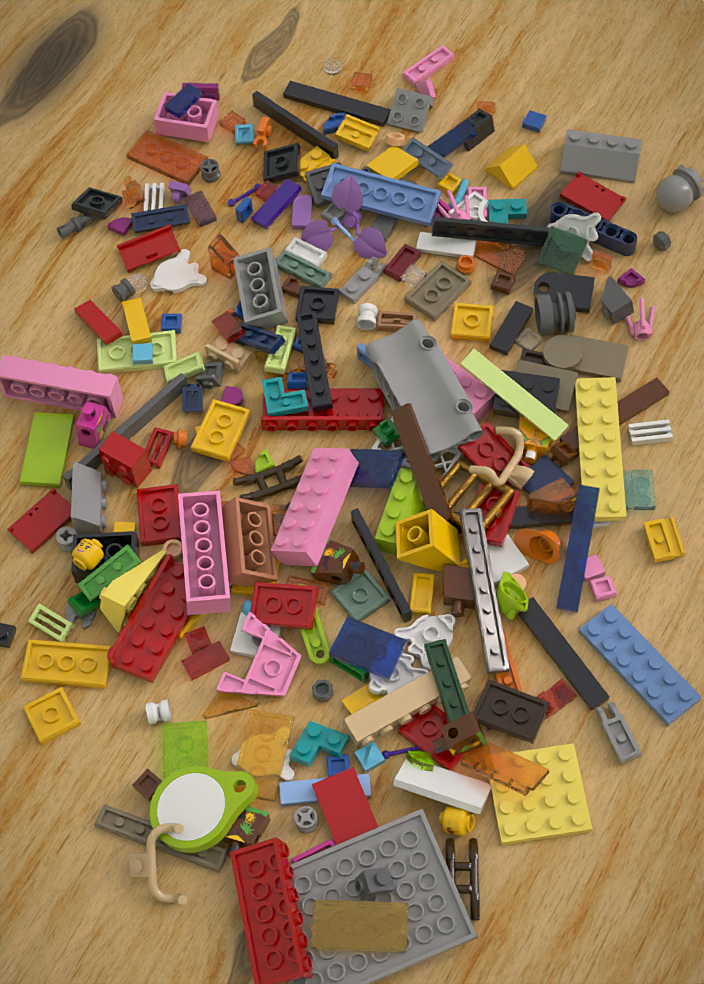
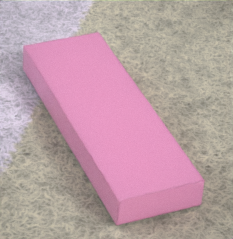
M442 45L404 71L403 78L416 87L415 83L424 81L454 60L455 54Z

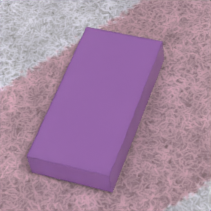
M297 195L293 199L292 229H305L312 222V195Z

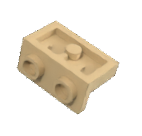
M221 336L212 345L206 344L205 346L207 358L212 362H222L229 371L240 373L252 358V352Z

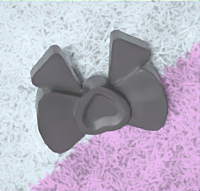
M68 604L66 607L67 617L65 619L74 623L76 617L82 619L83 629H86L92 625L91 621L96 617V609L79 617Z

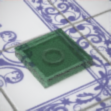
M552 226L537 263L562 273L574 275L588 240Z

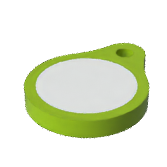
M189 766L179 769L166 777L156 789L150 804L151 825L153 829L165 823L183 825L184 830L182 833L168 832L159 836L167 846L176 851L196 853L207 850L226 836L238 816L255 800L259 791L258 784L252 775L243 771H220L205 766ZM238 785H246L245 790L240 793L236 792V787Z

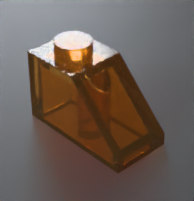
M218 234L208 246L211 267L213 271L231 280L236 274L233 258L240 255L223 235Z
M562 477L527 495V509L529 511L559 516L574 509L577 494Z

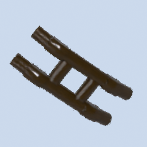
M298 455L281 463V465L267 470L233 478L234 486H246L257 482L260 489L248 494H241L239 498L257 502L268 496L296 488L302 474L287 481L284 473L294 469L304 460L301 455ZM276 475L280 484L268 488L265 479Z
M448 838L446 839V865L458 893L470 894V920H480L478 840L476 838L469 839V862H455V840ZM456 871H469L470 884L456 885Z

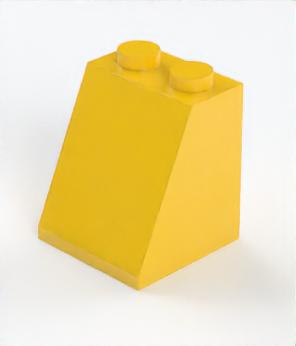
M433 509L395 522L398 560L443 573L444 565L460 567L458 529Z

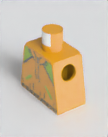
M520 414L519 431L524 440V461L534 464L537 457L548 455L554 441Z

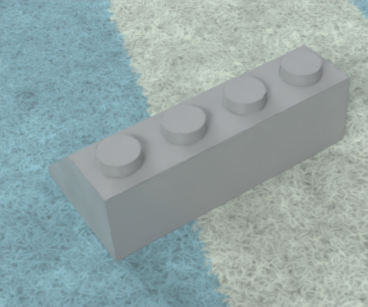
M567 129L560 173L576 175L579 171L587 177L635 183L642 140Z
M270 247L233 258L244 323L264 328L277 327V325L287 324L288 318L277 260Z

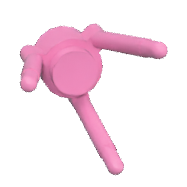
M448 190L447 193L455 210L452 218L472 220L468 195L464 196L465 211L458 209L451 191ZM438 204L437 208L445 216V218H451L449 214Z
M640 298V320L636 321L633 327L630 317L627 316L625 319L631 336H634L636 340H647L653 335L652 325L655 306H651L649 322L647 323L644 313L643 298Z

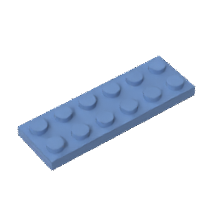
M332 163L321 193V199L333 201L332 191L334 187L347 176L352 175L357 180L363 194V204L360 209L428 227L431 226L441 191Z
M612 604L579 628V633L667 726L701 700V696Z

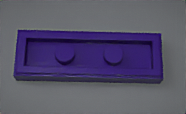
M286 179L251 218L252 222L267 230L302 190L301 186Z

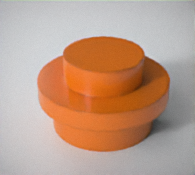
M469 255L461 256L456 264L457 270L463 274L472 273L476 268V262Z
M178 428L177 432L173 433V444H176L177 449L185 447L187 432Z

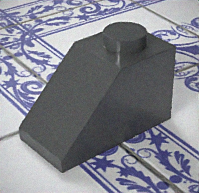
M609 276L601 299L603 306L601 311L606 319H610L616 324L634 313L632 300L612 276Z

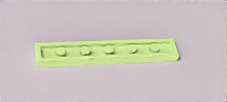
M473 349L461 362L463 368L554 442L568 428L567 423L477 350Z

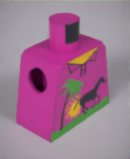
M86 402L76 422L79 445L94 449L102 442L112 421V417L105 406L92 402Z

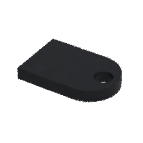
M548 272L538 277L535 281L534 297L535 294L549 293L553 302L556 292L561 293L563 300V292L570 291L575 304V311L589 313L595 277ZM544 286L547 287L549 290L540 291L539 288Z

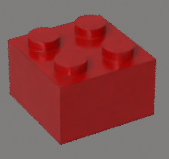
M114 431L98 449L105 472L112 477L120 478L128 486L132 485L138 488L152 471L146 449Z

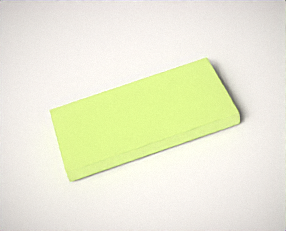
M175 330L150 333L152 342L149 343H153L154 347L153 364H133V345L130 335L122 336L108 345L97 339L98 373L114 374L159 369L177 361Z

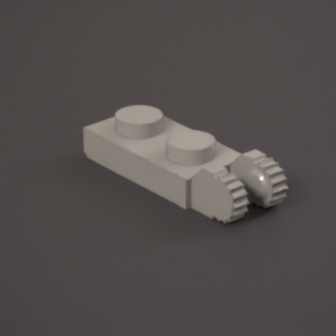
M373 256L339 290V294L355 304L379 280L387 264L382 262L373 272L372 269L378 262V258Z
M608 703L609 711L613 717L609 720L601 707H597L596 714L620 765L641 757L642 753L615 703Z

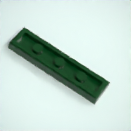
M446 639L424 644L447 721L450 723L469 713Z

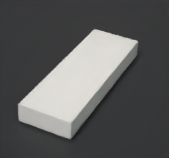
M420 232L416 250L423 253L452 257L469 255L473 258L477 242L476 240L434 237L431 233Z

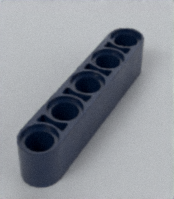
M555 202L551 205L550 223H555L568 214H578L584 217L591 214L566 203ZM601 218L595 227L598 239L590 242L623 256L633 255L637 245L636 233Z

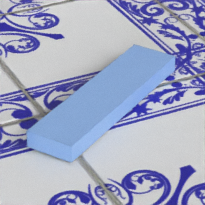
M369 774L357 775L366 798H371ZM325 778L280 782L281 806L319 803L312 784Z

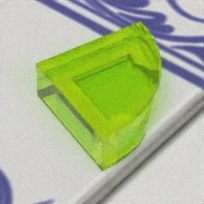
M407 751L406 758L411 764L414 762L422 766V770L433 771L434 763L429 752Z

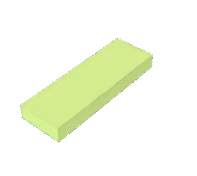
M277 325L275 333L282 335L286 342L274 355L268 354L264 371L284 375L297 328Z

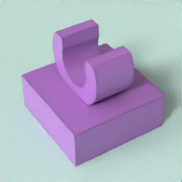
M169 181L168 188L172 192L171 199L175 203L181 204L183 196L190 197L192 190L188 184Z

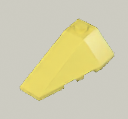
M161 550L113 580L107 588L104 587L99 595V599H101L100 609L117 632L127 624L130 613L133 611L137 601H139L141 594L147 590L151 577L157 573L160 562L166 558L167 551Z

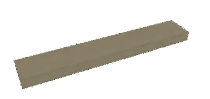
M105 804L94 824L99 829L145 846L147 838L153 830L151 821ZM159 837L155 844L156 850L218 873L221 872L227 858L225 854L227 849L216 845L201 852L184 853L170 848Z

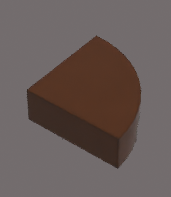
M290 274L282 286V291L299 299L300 284L296 277Z

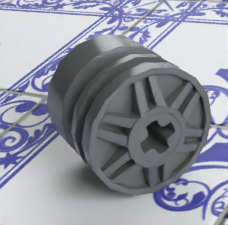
M570 291L563 292V300L561 293L556 292L553 302L549 293L535 294V319L539 336L553 335L554 325H557L560 334L564 333L565 326L568 333L574 332L576 311Z

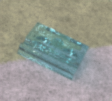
M623 470L626 510H655L653 470Z

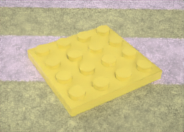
M574 743L485 757L501 845L592 832Z

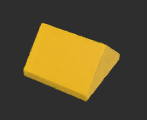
M521 144L510 146L485 168V171L514 190L538 169V165L526 145Z

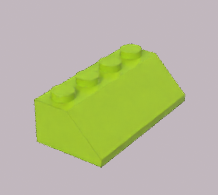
M399 467L375 536V542L382 552L397 555L396 521L427 511L412 470Z

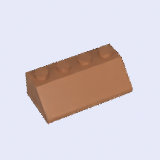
M234 497L222 507L229 584L248 587L254 586L255 582H276L278 580L276 557L271 552L274 543L271 506Z

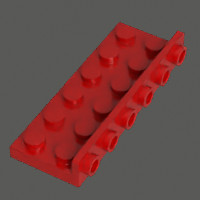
M284 388L285 393L305 390L309 411L282 416H268L265 396L263 394L261 425L262 430L270 432L276 430H287L290 432L296 430L311 432L317 430H328L331 432L337 430L352 432L368 430L373 432V429L379 426L384 417V393L381 388H330L333 408L315 412L312 409L309 388Z
M167 554L166 558L160 562L157 573L151 577L147 590L141 594L137 607L130 613L127 624L119 631L117 641L114 646L109 648L107 658L112 668L151 683L157 677L191 616L187 615L184 564L174 561L171 554Z
M277 837L230 852L254 984H283L302 977L305 979L312 978L311 971L313 970V965L306 950L308 940L302 931L303 916L297 906L299 896L292 881L294 871L288 862L290 851L288 845Z

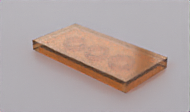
M147 129L126 154L127 159L180 183L188 184V186L201 171V163L208 159V156Z

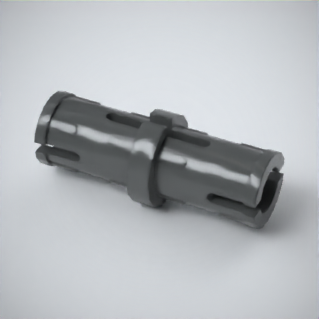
M82 214L76 218L73 217L68 223L57 227V232L63 239L76 231H81L86 225L95 222V217L87 214Z

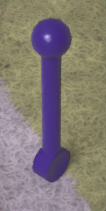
M256 184L254 188L235 199H229L228 205L234 207L239 200L254 191H260L262 188L261 184Z
M417 746L390 752L385 750L382 752V756L384 759H388L393 755L422 750Z

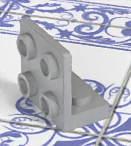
M397 88L387 123L423 132L429 107H434L435 99L429 95Z

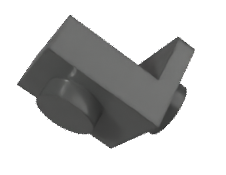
M203 363L205 371L201 372V375L196 376V381L205 389L221 387L223 363Z
M389 867L363 870L355 878V890L359 894L361 901L366 900L371 895L391 893L395 889Z

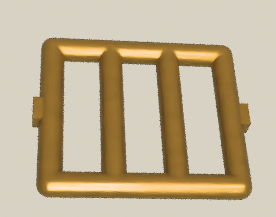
M457 460L443 477H439L444 490L460 469L470 474L448 500L451 510L476 479L485 482L486 485L466 509L478 508L493 488L503 492V495L483 518L486 529L494 518L498 519L502 514V508L513 496L514 489L506 484L495 486L486 475L471 474L469 472L471 465L462 460ZM452 512L454 518L451 521L461 526L460 516Z

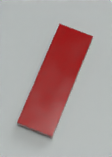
M91 300L74 308L75 314L105 345L122 337V331Z

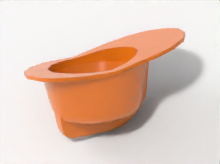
M525 528L517 531L514 536V544L527 557L546 564H554L559 560L560 548L563 542L559 540L554 532L550 530L535 531Z

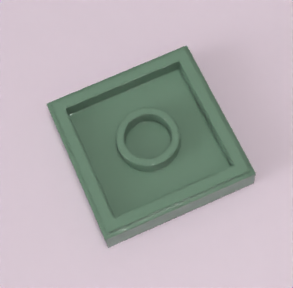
M366 568L362 575H353L349 584H340L331 590V595L356 625L391 601L387 593Z

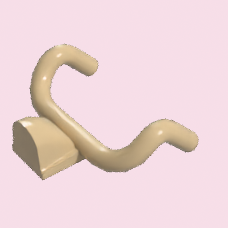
M497 426L495 430L497 435H511L515 438L516 448L513 457L499 478L494 470L486 466L471 465L469 472L471 474L488 476L491 483L495 486H502L506 481H509L521 490L534 473V470L518 465L524 450L523 436L519 430L513 427Z
M165 823L155 827L147 838L146 853H129L130 877H148L149 890L155 899L161 902L183 905L187 902L185 895L180 893H164L158 888L156 871V840L163 833H182L184 827L178 823Z

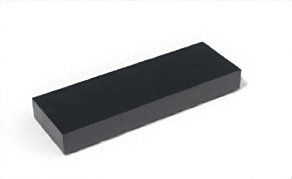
M515 301L491 341L490 349L508 355L531 317L534 308Z

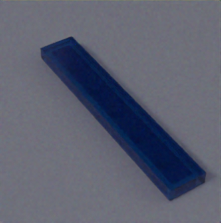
M579 484L556 609L578 613L600 488Z

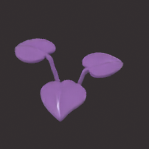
M349 175L339 182L332 191L334 204L338 208H345L347 212L340 224L350 229L356 228L358 238L353 242V247L361 257L371 259L373 256L378 259L387 255L382 234L377 229L370 227L362 230L360 234V224L358 223L361 221V214L357 210L363 204V194L357 180L352 175ZM312 221L303 230L301 240L326 251L333 243V237L330 233L337 230L338 227L335 226L328 230V225L325 221Z

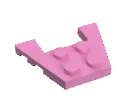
M249 612L241 632L262 640L245 680L223 672L216 691L285 697L301 655L282 638L274 634L267 625L259 621L253 613Z

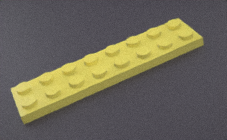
M577 378L575 399L583 521H626L616 378Z

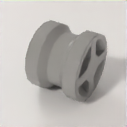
M65 526L56 532V541L59 548L64 552H72L73 534H76L72 527Z
M309 806L300 807L296 811L294 819L297 829L304 834L314 832L318 826L316 811Z

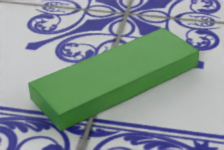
M127 544L77 585L89 601L92 602L100 595L104 587L107 588L113 580L133 569L142 561Z

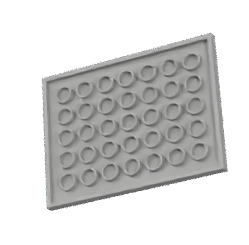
M423 809L291 864L294 871L293 886L296 888L299 896L297 906L303 916L302 931L308 940L306 950L307 955L312 961L313 970L311 971L312 978L305 979L302 977L289 981L290 984H373L478 939ZM389 867L395 889L391 893L371 895L366 900L361 901L359 894L355 890V878L363 870Z

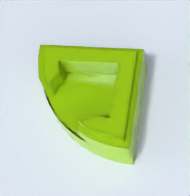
M267 449L259 454L255 462L256 473L275 467Z

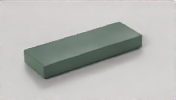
M285 250L276 259L278 270L288 275L291 274L296 279L312 287L325 288L332 279V273Z

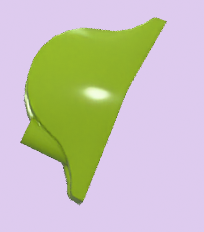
M503 571L496 590L500 614H506L508 619L513 620L517 613L527 611L528 597L509 572Z

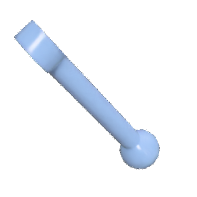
M333 217L331 223L336 225L354 242L355 238L339 223L337 217Z

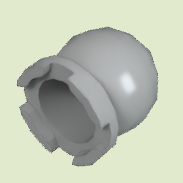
M683 164L673 171L672 175L664 178L658 184L656 200L659 206L671 213H678L687 209L693 200H698L704 195V188L702 189L701 185L703 180L692 167L687 169Z

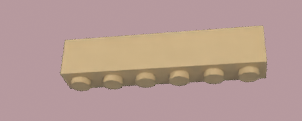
M457 656L452 660L462 691L464 692L469 688L471 676ZM432 671L344 718L343 727L355 747L357 748L361 745L366 747L374 741L375 737L379 735L386 736L394 730L393 727L409 723L413 719V715L417 713L423 715L431 710V705L436 703L442 704Z

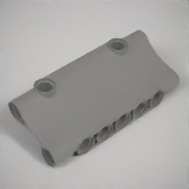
M413 320L397 332L372 341L365 347V351L373 364V374L392 410L407 403L412 404L433 462L438 460L446 450L457 445L475 441L483 435V430L472 413L473 404L444 356L437 340L427 333L421 320Z

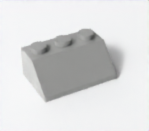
M73 463L71 519L76 533H103V528L107 527L106 515H104V510H107V498L104 497V492L108 491L107 480L103 479L100 471L79 463Z

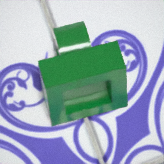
M390 418L388 420L385 419L379 423V426L373 429V433L385 447L400 438L397 427Z

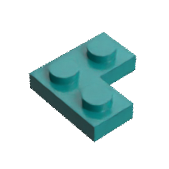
M526 198L488 200L489 222L508 223V219L527 218Z
M281 377L262 380L268 416H282L309 411L305 390L285 393Z
M310 721L289 754L290 760L310 768L320 750L340 758L350 742V737Z

